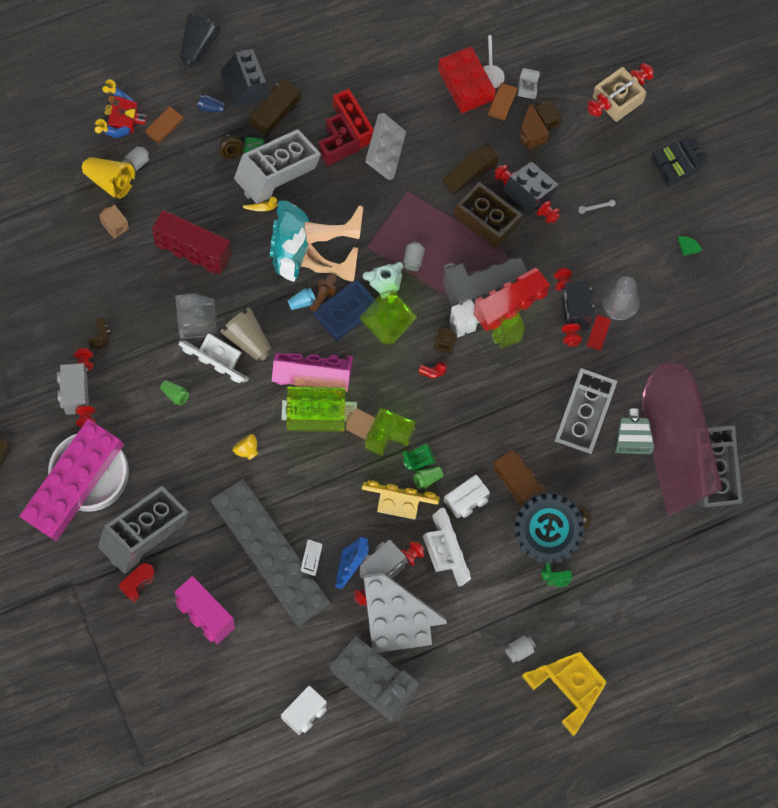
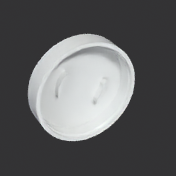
M77 434L65 439L55 449L49 462L48 475ZM122 450L117 454L79 509L80 511L104 509L121 496L129 476L128 462Z

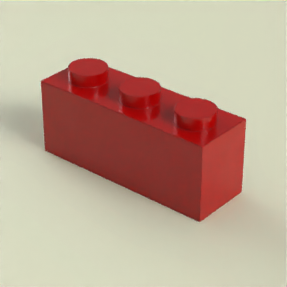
M350 89L334 95L333 107L337 114L341 112L344 114L360 141L359 149L369 145L374 129Z

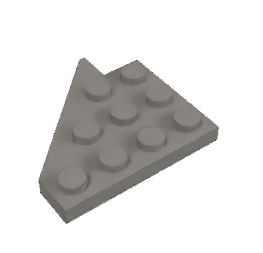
M386 574L363 575L372 649L379 653L432 645L430 626L447 624L446 619Z

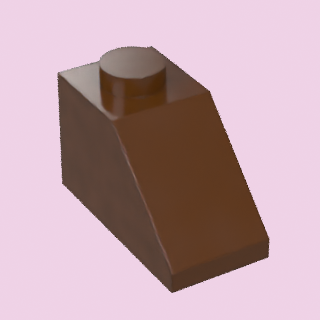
M532 104L528 107L519 135L522 145H526L528 150L548 142L549 137L547 128Z

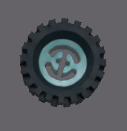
M557 492L535 494L528 501L526 500L517 512L515 518L516 540L521 550L525 551L528 557H533L538 562L546 561L547 564H552V561L561 562L563 561L562 559L571 557L583 540L584 524L581 512L575 503L563 494L559 495ZM553 513L559 516L563 522V525L559 526L554 518L552 519L554 529H550L549 537L560 533V536L554 540H544L536 534L535 529L540 528L542 534L546 535V527L544 525H548L549 517L544 518L542 521L538 520L543 514Z

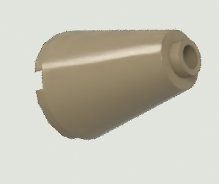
M247 308L248 312L246 314L241 312L225 325L227 327L226 330L221 329V333L256 361L259 359L264 361L271 355L269 352L271 347L251 308Z

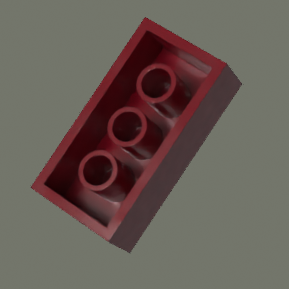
M162 210L152 227L154 242L158 248L162 250L167 249L179 258L184 257L196 266L201 265L211 273L221 275L231 258L229 240L165 210Z

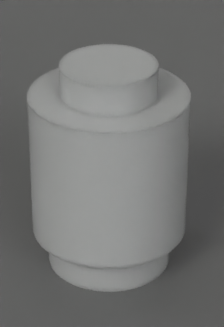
M136 146L124 157L122 162L132 165L136 172L149 161V153L144 147Z
M411 242V244L406 246L403 260L405 269L418 271L419 267L422 266L425 248L421 243Z
M523 635L508 644L505 651L509 659L514 663L534 653L533 648L536 645L531 637L527 638Z

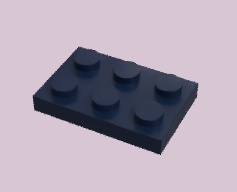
M356 279L322 304L316 312H313V316L337 342L380 310V305Z

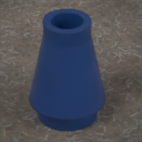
M201 94L197 108L201 109V111L222 113L225 103L208 94Z

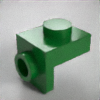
M428 444L411 452H402L405 467L414 472L436 462Z
M545 562L544 569H541L543 581L546 580L547 586L565 587L572 580L571 570L551 573L550 564H547V562Z

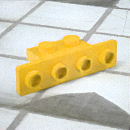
M368 480L362 485V490L381 493L377 512L416 519L419 501L438 504L440 499L433 492H425L423 494L418 493L413 488L403 490L398 489V486L393 484L379 485V482Z

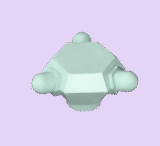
M397 262L396 264H387L373 268V271L363 273V279L369 280L370 285L380 294L387 295L389 301H395V293L399 290L402 279L401 270L403 269V264Z

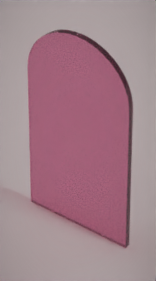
M409 192L405 194L367 247L393 264L401 262L403 270L446 296L447 294L443 287V267L453 262L456 266L463 264L467 275L470 276L475 271L482 272L492 265L499 266L508 260L501 248L495 249L466 226ZM411 242L421 243L425 248L422 266L419 267L418 271L404 268L403 260L406 246L411 244Z
M663 364L651 374L646 383L643 394L644 418L649 420L654 442L652 452L667 515L671 516L721 490L722 486L695 379L690 371L680 364Z

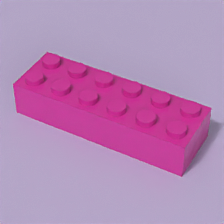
M88 419L19 517L54 541H57L124 444L121 440Z

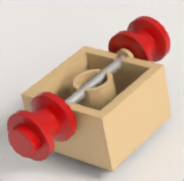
M642 63L639 66V71L634 69L630 74L624 67L617 70L595 86L593 98L596 101L590 100L588 102L587 108L592 116L599 117L602 115L601 110L604 109L616 122L644 102L646 91L641 86L644 85L645 79L651 80L653 78V68L649 64Z

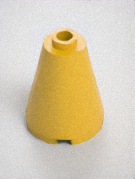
M90 157L82 164L83 173L114 198H123L132 187L130 181L131 178H135V169L128 163Z

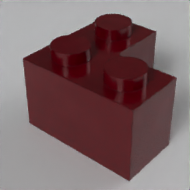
M342 112L326 119V131L330 137L319 141L318 149L328 167L359 152L360 141Z

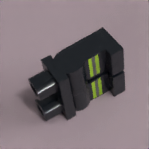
M683 138L661 150L658 148L652 152L651 160L668 187L698 173L700 167L707 163L708 157L704 152L698 155L694 152L699 149V143L696 138L690 140Z

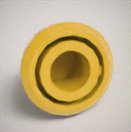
M249 434L233 447L232 451L240 457H247L249 460L258 454L255 435Z

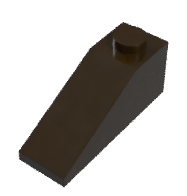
M487 142L473 151L442 181L455 194L496 167L499 155Z

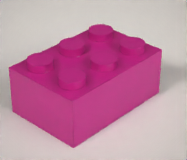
M193 576L175 591L177 608L183 614L188 613L193 625L197 628L200 626L204 631V636L210 642L214 640L218 644L235 629L233 617Z

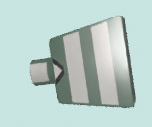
M629 409L628 418H621L619 423L615 453L651 454L654 449V442L649 420L647 418H639L638 409Z

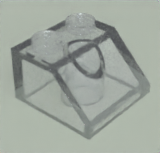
M198 294L175 295L180 339L205 337L207 334L218 335L214 299Z

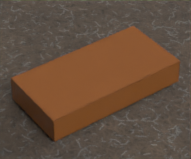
M501 83L488 115L505 121L518 88Z
M169 106L145 130V134L160 144L184 120L183 116Z

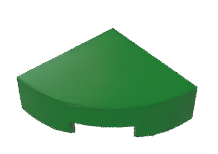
M684 236L678 237L677 240L683 256L701 252L700 245L694 239Z

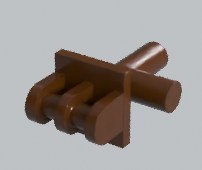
M328 275L325 281L319 280L317 287L319 291L318 296L310 306V310L313 312L317 311L326 296L330 298L335 296V275Z

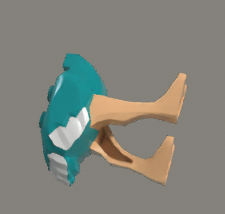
M278 201V220L274 219L270 257H273V266L276 273L294 282L297 279L300 267H307L318 273H330L344 280L354 281L358 248L353 247L345 262L337 264L324 259L318 254L311 243L328 241L337 236L359 239L363 206H358L352 218L345 225H324L310 223L306 214L296 205L288 201Z

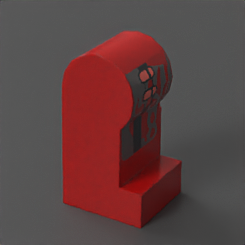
M141 564L119 584L122 592L133 603L140 598L138 591L146 584L154 581L155 573L153 567L150 564Z

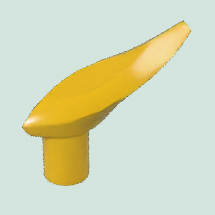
M271 197L269 201L243 205V208L253 211H269L276 208L278 203H276L277 199L275 197Z

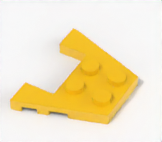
M581 652L522 675L533 690L548 678H551L577 709L566 717L562 724L573 736L578 732L607 683Z

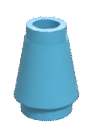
M304 288L287 301L291 310L311 306L315 296L311 288Z

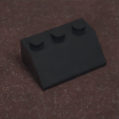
M249 49L235 53L220 71L233 108L269 99L266 81L254 50Z

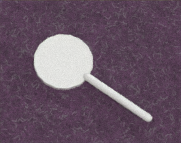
M489 35V65L483 68L494 88L497 89L504 82V73L499 67L492 65V36Z

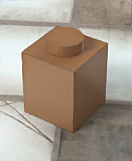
M115 205L105 208L99 214L102 225L113 239L129 229L128 221Z
M356 408L353 413L350 412L345 420L347 423L346 430L367 440L376 425V418Z

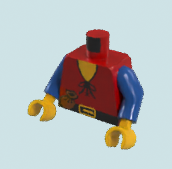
M107 80L105 83L109 87L104 86L103 91L105 93L112 92V95L109 94L104 120L99 119L95 122L96 125H99L95 128V132L101 133L103 131L104 134L120 138L134 133L136 124L146 125L147 114L138 113L137 103L119 88H115L116 85L113 80Z

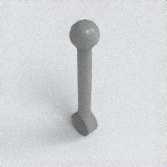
M610 200L607 203L594 206H580L578 212L584 214L588 210L606 206L613 207L616 202L615 200Z

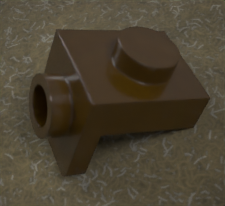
M104 317L96 319L99 336L88 338L90 348L102 349L105 346H109L107 335H111L109 324H105Z

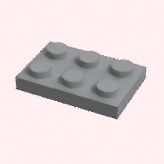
M384 113L378 114L365 162L386 179L391 180L395 176L406 131Z

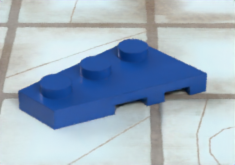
M360 537L342 550L335 588L343 589L367 556L369 546H367L368 539Z

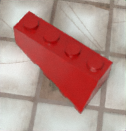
M534 268L517 277L515 283L508 282L504 284L500 291L492 290L485 299L482 297L477 298L473 315L486 332L491 329L495 330L506 319L511 320L514 318L518 311L528 309L535 300L545 298L548 295L550 284L540 271Z

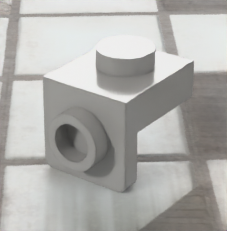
M522 69L518 81V96L531 99L536 98L537 82L540 76L539 71Z

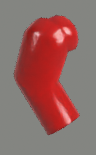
M438 362L437 366L430 368L421 364L418 373L435 379L446 373L447 365L444 362Z

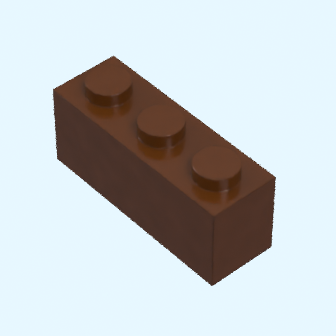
M511 450L495 461L492 469L522 507L523 503L526 500L528 501L531 496L539 495L541 492L547 493V490L543 484H539L536 481L534 472L530 468H526L520 454H516Z

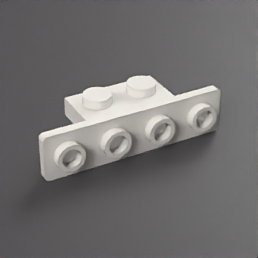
M207 334L200 349L187 341L179 342L178 345L183 347L182 350L185 353L197 355L199 357L198 360L205 364L211 363L215 366L214 369L223 374L225 372L228 373L235 382L248 381L249 377L234 369L242 352L214 335Z
M440 508L433 514V520L438 531L426 533L423 535L435 571L452 569L458 586H463L471 579L470 572L464 561L463 553L458 545L449 516L445 508Z

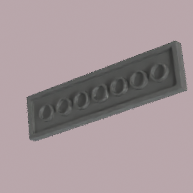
M244 479L211 499V503L297 627L331 606V603L312 576L301 572L302 562Z

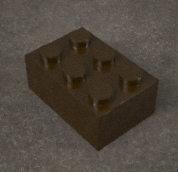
M479 182L456 205L453 217L497 249L519 227L522 214Z

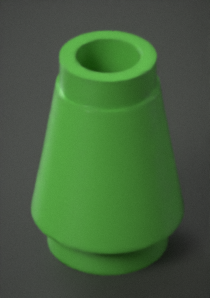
M168 380L161 384L160 390L175 405H183L188 400L189 393L186 388Z
M439 466L420 470L413 475V480L418 489H426L442 478L443 472Z

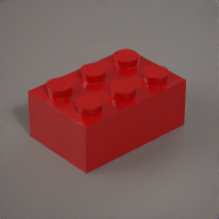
M472 46L439 59L438 71L461 114L494 100L495 88Z

